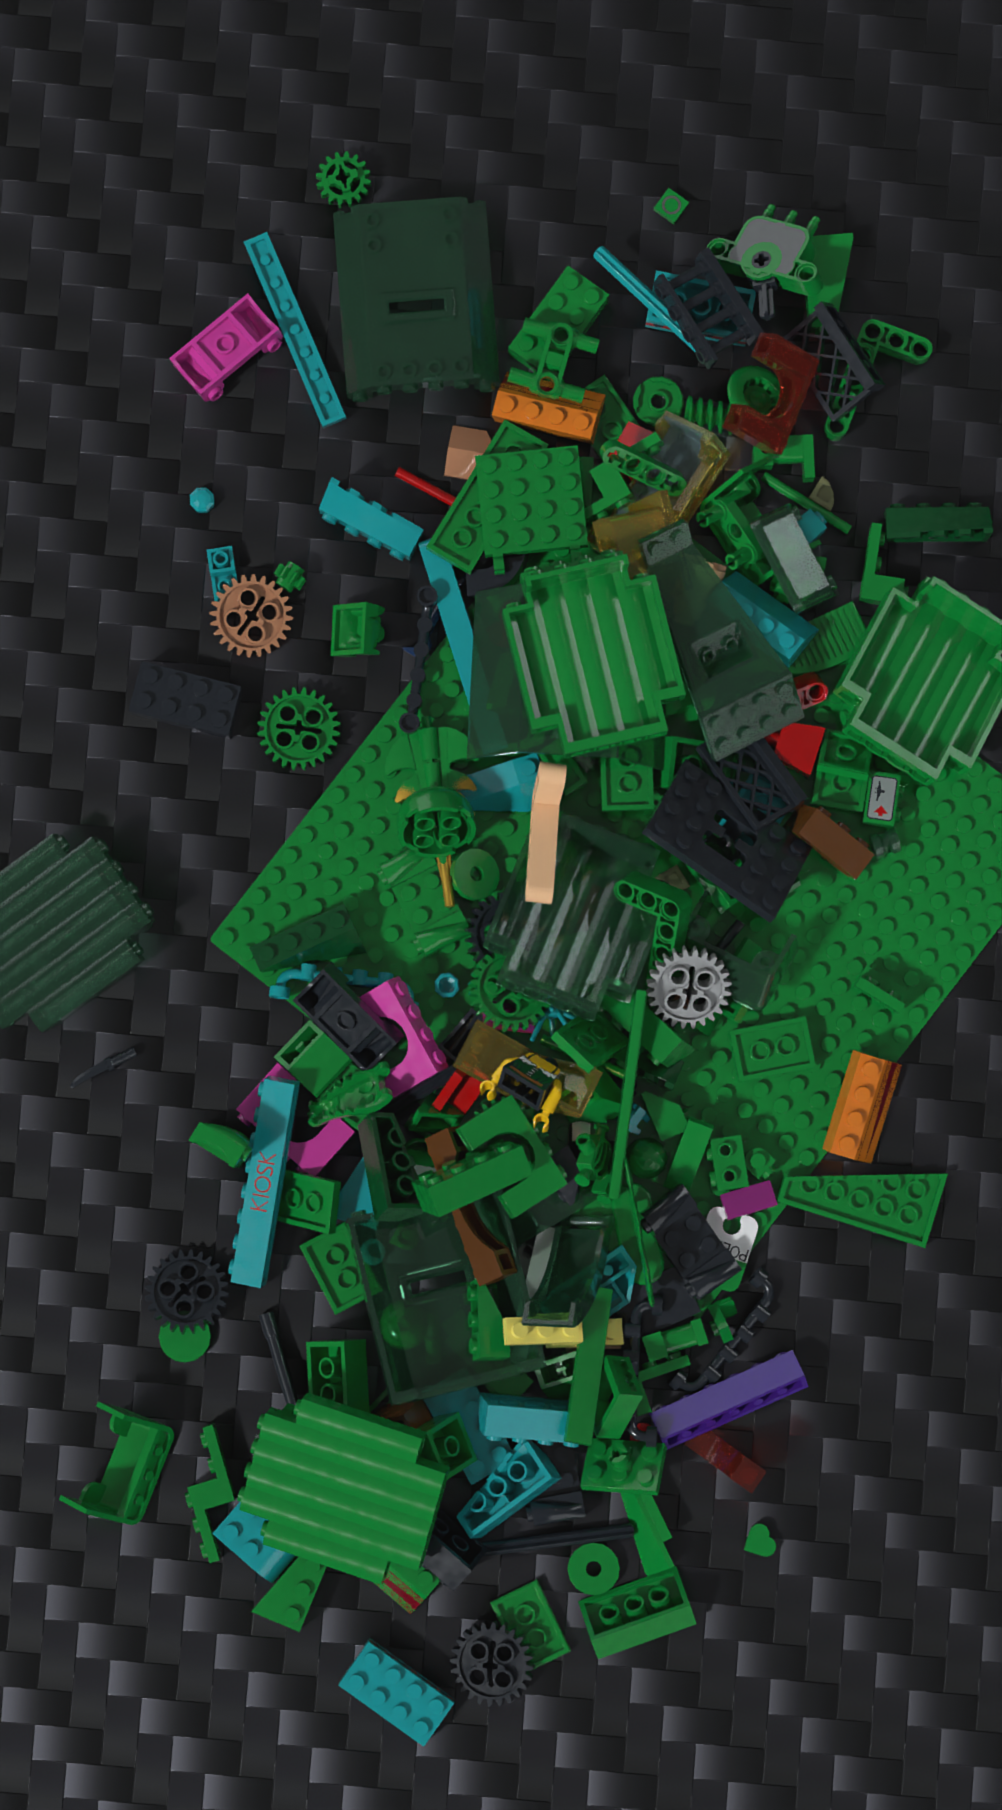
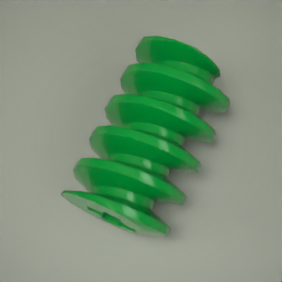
M689 395L683 423L687 420L688 428H692L694 423L697 422L699 430H702L704 425L707 424L709 432H712L716 425L720 434L727 427L729 435H732L737 414L730 402L726 409L723 407V401H719L716 407H714L713 400L709 399L706 405H704L702 397H699L694 404L693 397Z

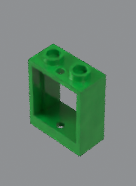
M606 1355L603 1359L593 1429L596 1437L620 1439L643 1398V1393L629 1357ZM613 1393L614 1398L612 1399L611 1403L609 1404V1401H608V1400H609L611 1394Z

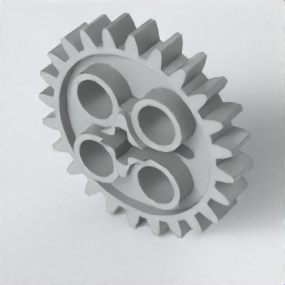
M683 946L682 953L679 954L673 948V956L669 957L664 953L662 954L664 958L663 963L655 961L658 970H649L652 979L646 980L647 986L651 987L646 989L647 996L651 997L648 1000L650 1006H655L653 1010L656 1015L661 1013L663 1022L670 1018L671 1026H674L677 1021L680 1022L682 1029L685 1028L687 1022H690L692 1029H695L696 1021H700L705 1026V1018L708 1017L714 1021V1012L723 1013L720 1004L728 1005V1001L724 997L731 995L730 989L727 988L732 985L730 978H726L729 976L728 969H723L724 963L722 960L716 962L717 956L715 953L708 957L706 948L698 953L696 946H693L691 952H687L686 947ZM691 966H694L691 974L693 986H690L688 991V1007L683 1008L687 998L685 989L689 986V970ZM677 970L684 971L683 975L680 977L672 976V974ZM702 973L710 974L705 980L698 979V976ZM677 994L680 996L676 1001H668L671 995ZM699 997L705 998V1001L701 1004L693 1003Z

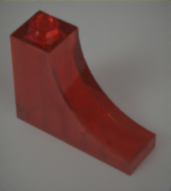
M712 1431L684 1442V1445L710 1462L750 1493H753L767 1472L761 1465Z

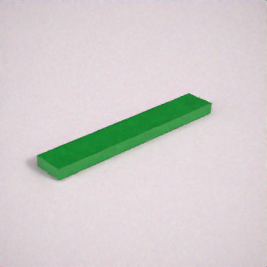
M592 1285L585 1286L581 1313L583 1342L577 1344L564 1442L585 1446L592 1444L612 1289Z

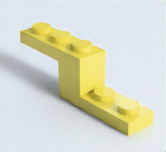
M582 1315L504 1318V1346L546 1344V1348L577 1347V1344L583 1342ZM622 1318L609 1319L605 1346L624 1345Z

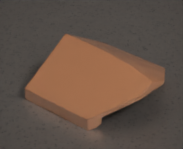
M452 426L444 476L468 480L476 467L475 456L483 455L491 442L487 431Z

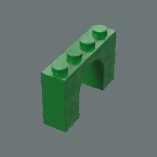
M509 1095L455 1129L469 1152L494 1136L501 1134L515 1136L527 1146L531 1156L530 1168L533 1175L523 1179L512 1188L497 1196L509 1217L513 1219L568 1183L565 1180L567 1178L565 1170L560 1164L556 1166L551 1158L553 1156L551 1148L546 1142L542 1143L537 1136L539 1133L537 1126L533 1128V1120L528 1121L524 1115L525 1107L522 1102Z

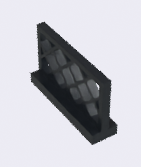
M821 301L814 307L815 311L784 336L780 342L832 422H837L872 392L879 391L886 385L834 305ZM818 318L822 323L821 334H810L811 325ZM797 335L804 336L801 351L794 350L790 344V341ZM809 337L820 338L818 353L807 352ZM826 339L833 340L835 343L834 356L823 354ZM807 355L817 356L815 372L808 371L805 367ZM823 357L833 359L831 374L821 373ZM839 359L846 360L849 365L847 376L837 375ZM820 375L830 377L828 392L821 391L818 387ZM836 378L847 379L844 394L834 393ZM852 380L859 381L864 388L857 396L850 395ZM833 396L844 397L842 408L835 413L831 407Z
M749 716L744 717L735 726L700 744L696 748L698 754L755 832L785 814L793 813L800 809L808 798ZM735 734L740 741V748L727 745V738ZM709 747L721 749L720 759L711 757L706 749ZM725 751L739 754L737 763L724 760ZM743 755L754 760L755 768L742 765ZM723 766L736 770L735 779L727 778L723 774ZM740 771L753 774L752 784L739 781ZM758 776L768 779L770 782L769 789L757 786ZM738 787L751 790L750 800L739 796L737 793ZM755 792L768 795L767 805L754 801ZM773 796L781 798L786 807L782 809L773 807ZM753 808L766 811L765 819L758 822L752 814Z

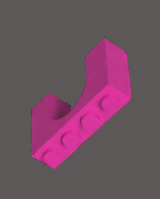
M400 976L382 983L359 997L379 1018L387 1017L396 1021L403 1028L407 1036L408 1051L406 1057L399 1065L390 1069L389 1075L385 1078V1087L392 1090L393 1098L407 1092L449 1067L445 1054L437 1046L431 1029L425 1024L419 1007L414 1004L408 993V987L401 980Z
M279 1063L262 1080L264 1082V1079L268 1076H275L298 1081ZM260 1083L236 1109L240 1113L238 1118L248 1127L251 1124L255 1127L257 1125V1122H254V1113L256 1107H260L261 1097H258ZM341 1118L331 1120L313 1139L302 1143L290 1141L287 1162L291 1158L298 1164L295 1168L297 1171L317 1176L356 1132Z

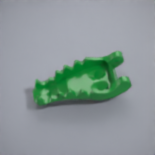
M386 1061L380 1062L372 1069L355 1071L352 1076H344L342 1084L335 1082L332 1089L326 1090V1097H321L319 1102L309 1101V1111L307 1113L309 1125L319 1127L331 1120L370 1114L387 1105L393 1098L392 1090L385 1087V1078L390 1073V1064Z

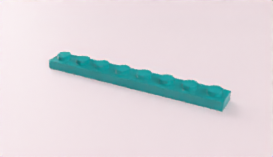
M265 232L244 241V245L322 427L326 428L345 420L346 415L268 233Z

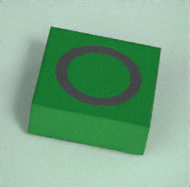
M668 188L654 207V211L672 224H675L689 205V202Z

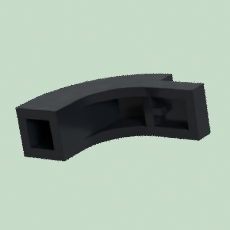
M529 553L503 556L505 574L495 575L494 565L486 569L473 570L471 575L466 573L467 596L471 600L485 599L508 590L517 582L520 574L524 572Z

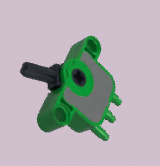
M773 204L768 205L762 216H755L747 220L735 242L724 238H716L707 245V248H710L725 273L742 278L746 277L756 294H759L760 318L767 321L775 316L774 291L779 290L780 286L782 289L806 296L817 295L823 289V281L815 264L811 263L816 253L815 245L811 238L818 227L820 218L813 216L806 228L794 224L798 215L795 210H791L784 221L772 218L776 209Z

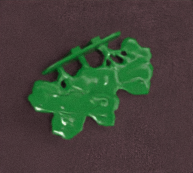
M625 1156L624 1171L626 1184L621 1185L620 1198L618 1200L612 1199L614 1223L619 1246L623 1245L637 1266L634 1283L646 1286L649 1304L653 1307L655 1301L652 1283L656 1282L663 1273L664 1257L661 1247L651 1233L647 1234L641 1227L639 1212L652 1205L653 1200L650 1192L644 1186L633 1183L627 1157Z

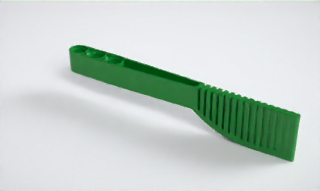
M849 602L808 621L819 631L788 670L754 646L683 679L686 696L683 700L662 704L665 718L716 695L717 689L725 675L750 679L762 672L774 675L797 676L809 672L817 673L850 660L867 629L854 602Z

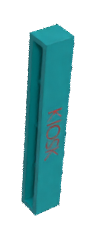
M268 1076L259 1085L258 1097H261L260 1107H256L254 1113V1122H257L256 1131L251 1135L249 1145L253 1150L252 1156L247 1159L245 1172L249 1174L247 1183L243 1184L241 1198H244L243 1208L239 1209L237 1223L240 1224L239 1234L236 1233L233 1240V1249H236L235 1258L231 1259L229 1265V1274H232L231 1282L257 1288H262L267 1284L300 1081Z

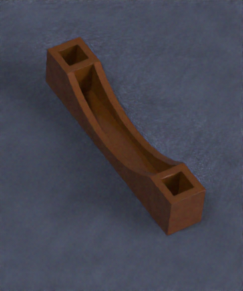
M460 1126L446 1128L425 1139L428 1153L432 1158L436 1171L442 1169V1164L448 1161L456 1160L458 1162L466 1158L465 1154L469 1151L455 1131ZM474 1202L452 1211L455 1226L459 1231L464 1244V1250L468 1255L474 1277L479 1286L496 1283L518 1272L509 1247L501 1243L488 1230L481 1220Z

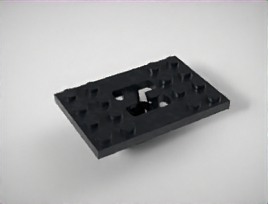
M687 759L680 765L642 834L769 923L778 914L812 850L810 845L775 821L755 832L720 782ZM753 808L752 814L758 822L765 819L763 812ZM715 814L726 820L723 826L714 820ZM742 832L752 838V846L740 838L737 840ZM711 842L718 845L728 857L725 858L705 843ZM738 859L742 862L740 867L734 864Z

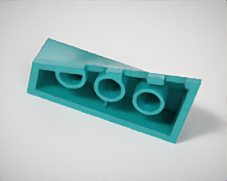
M332 477L319 507L320 513L323 514L322 519L333 525L336 522L345 526L344 530L355 537H358L360 534L368 538L367 543L378 549L383 546L391 550L389 554L398 560L403 561L404 558L411 560L418 547V542L424 536V529L396 513L387 514V509L375 501L366 503L364 501L365 498L358 491L352 488L347 490L338 486L340 481Z
M528 1440L527 1443H518L512 1451H509L496 1471L492 1472L486 1479L487 1482L474 1494L456 1516L470 1539L482 1538L562 1478L549 1457L533 1441Z

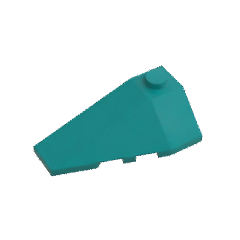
M537 752L467 775L476 785L477 791L459 790L458 792L464 795L470 802L473 811L530 812L533 789L540 764Z

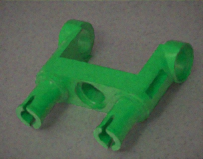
M748 480L736 486L729 494L713 501L710 508L698 512L696 516L697 522L706 519V521L699 524L704 528L718 521L737 549V551L725 557L726 565L735 561L734 564L729 566L731 570H735L745 563L753 564L769 555L772 557L776 556L791 545L786 535H778L763 543L737 506V504L741 503V499L754 490ZM736 524L740 527L742 535L737 532Z

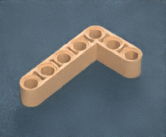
M541 761L539 764L532 796L525 902L552 904L559 805L565 786L566 764Z

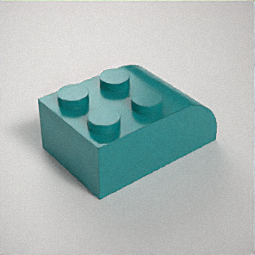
M239 1502L213 1532V1535L259 1575L274 1583L296 1556L263 1545L264 1536H261L260 1532L264 1521L267 1519L239 1510L241 1504Z

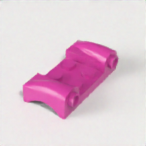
M247 293L169 359L205 402L210 400L216 401L223 394V380L258 351L262 350L263 353L270 351L272 353L278 350L282 345L283 335L280 329L262 312Z

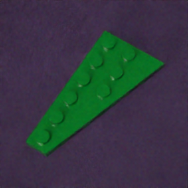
M948 1174L784 1176L776 1201L925 1248Z

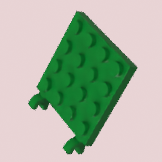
M578 445L475 456L485 558L493 557L495 575L505 574L503 556L570 549L571 562L575 561L576 557L581 556V548L588 547Z

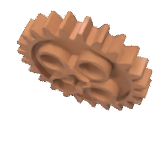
M255 574L251 575L250 581H247L245 575H241V583L232 578V587L223 584L225 593H215L220 599L219 602H211L213 606L217 607L216 611L209 612L210 615L216 616V620L212 621L210 625L218 626V629L213 634H221L223 636L219 641L220 644L229 642L228 651L237 647L236 654L240 656L243 650H246L247 657H251L252 651L255 650L256 655L261 657V649L263 648L269 654L271 653V644L277 648L280 647L277 641L278 638L286 640V636L282 631L291 630L285 624L286 621L293 620V617L286 615V612L291 610L292 607L284 606V602L289 597L279 596L283 588L274 590L275 581H271L266 585L265 576H262L259 582L256 581ZM244 591L253 593L254 601L251 605L247 606L241 602V594ZM263 596L265 599L255 612L257 620L249 621L244 632L239 636L237 632L247 620L245 612L252 611L259 598ZM266 605H271L275 609V616L270 620L265 619L262 615V610ZM231 612L237 613L240 617V622L235 627L229 626L226 621L227 615ZM253 626L261 630V637L257 641H252L248 636V631Z

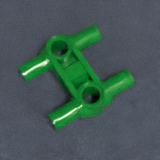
M526 317L521 332L543 338L545 342L537 371L531 373L511 367L507 382L527 387L531 393L537 394L542 398L556 400L561 397L582 403L586 389L565 383L562 377L570 349L573 350L574 347L596 354L600 339L578 333L576 328L566 323L548 321L547 324ZM558 329L564 330L567 333V340L564 342L557 341L554 338V331ZM542 379L551 380L553 383L551 391L546 392L540 388L539 384Z

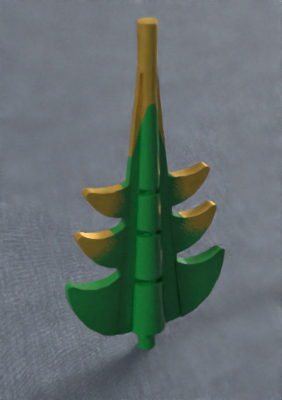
M431 716L421 717L422 729H419L414 734H405L400 737L390 749L385 765L386 775L389 776L401 769H414L416 774L402 783L397 791L396 803H401L412 793L431 786H443L456 791H477L476 785L467 775L457 770H451V764L458 760L479 761L480 758L475 745L465 734L454 728L433 727ZM433 828V837L437 846L440 849L445 848L439 843L438 829ZM452 855L438 857L436 860L442 881L445 907H454L452 876H450Z

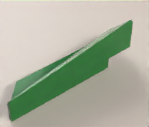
M620 1493L629 1523H632L634 1526V1539L645 1574L650 1576L674 1567V1563L663 1543L671 1539L672 1535L653 1496Z

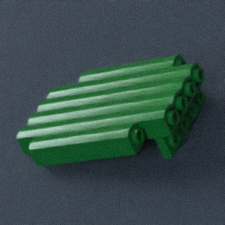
M615 549L604 550L600 552L599 556L595 557L581 555L576 557L573 562L555 561L549 564L550 567L542 569L539 566L526 568L524 573L520 574V582L526 604L513 602L506 605V608L502 609V618L531 734L557 728L564 758L576 757L590 752L602 751L665 736L668 728L662 704L683 700L686 692L656 575L649 576L648 573H641L633 576V580H630L628 556L623 554V550L616 552Z
M935 576L932 578L926 577L921 581L912 598L908 597V594L903 590L896 589L895 587L891 588L882 598L833 691L841 700L854 706L842 732L850 739L864 745L872 753L886 759L892 766L906 772L914 780L926 786H929L938 779L944 765L961 775L969 771L1002 709V657L1000 656L1002 653V620L993 615L988 608L979 606L970 600L966 594L956 591L946 581Z
M307 1393L302 1400L298 1399L296 1405L288 1403L282 1410L271 1407L265 1414L262 1413L257 1424V1429H260L259 1438L254 1439L250 1453L254 1454L252 1463L248 1462L244 1472V1477L247 1478L246 1487H241L237 1501L241 1502L239 1510L267 1519L264 1521L260 1535L264 1536L262 1544L380 1585L387 1578L391 1562L419 1571L424 1563L451 1468L421 1457L427 1432L311 1393Z

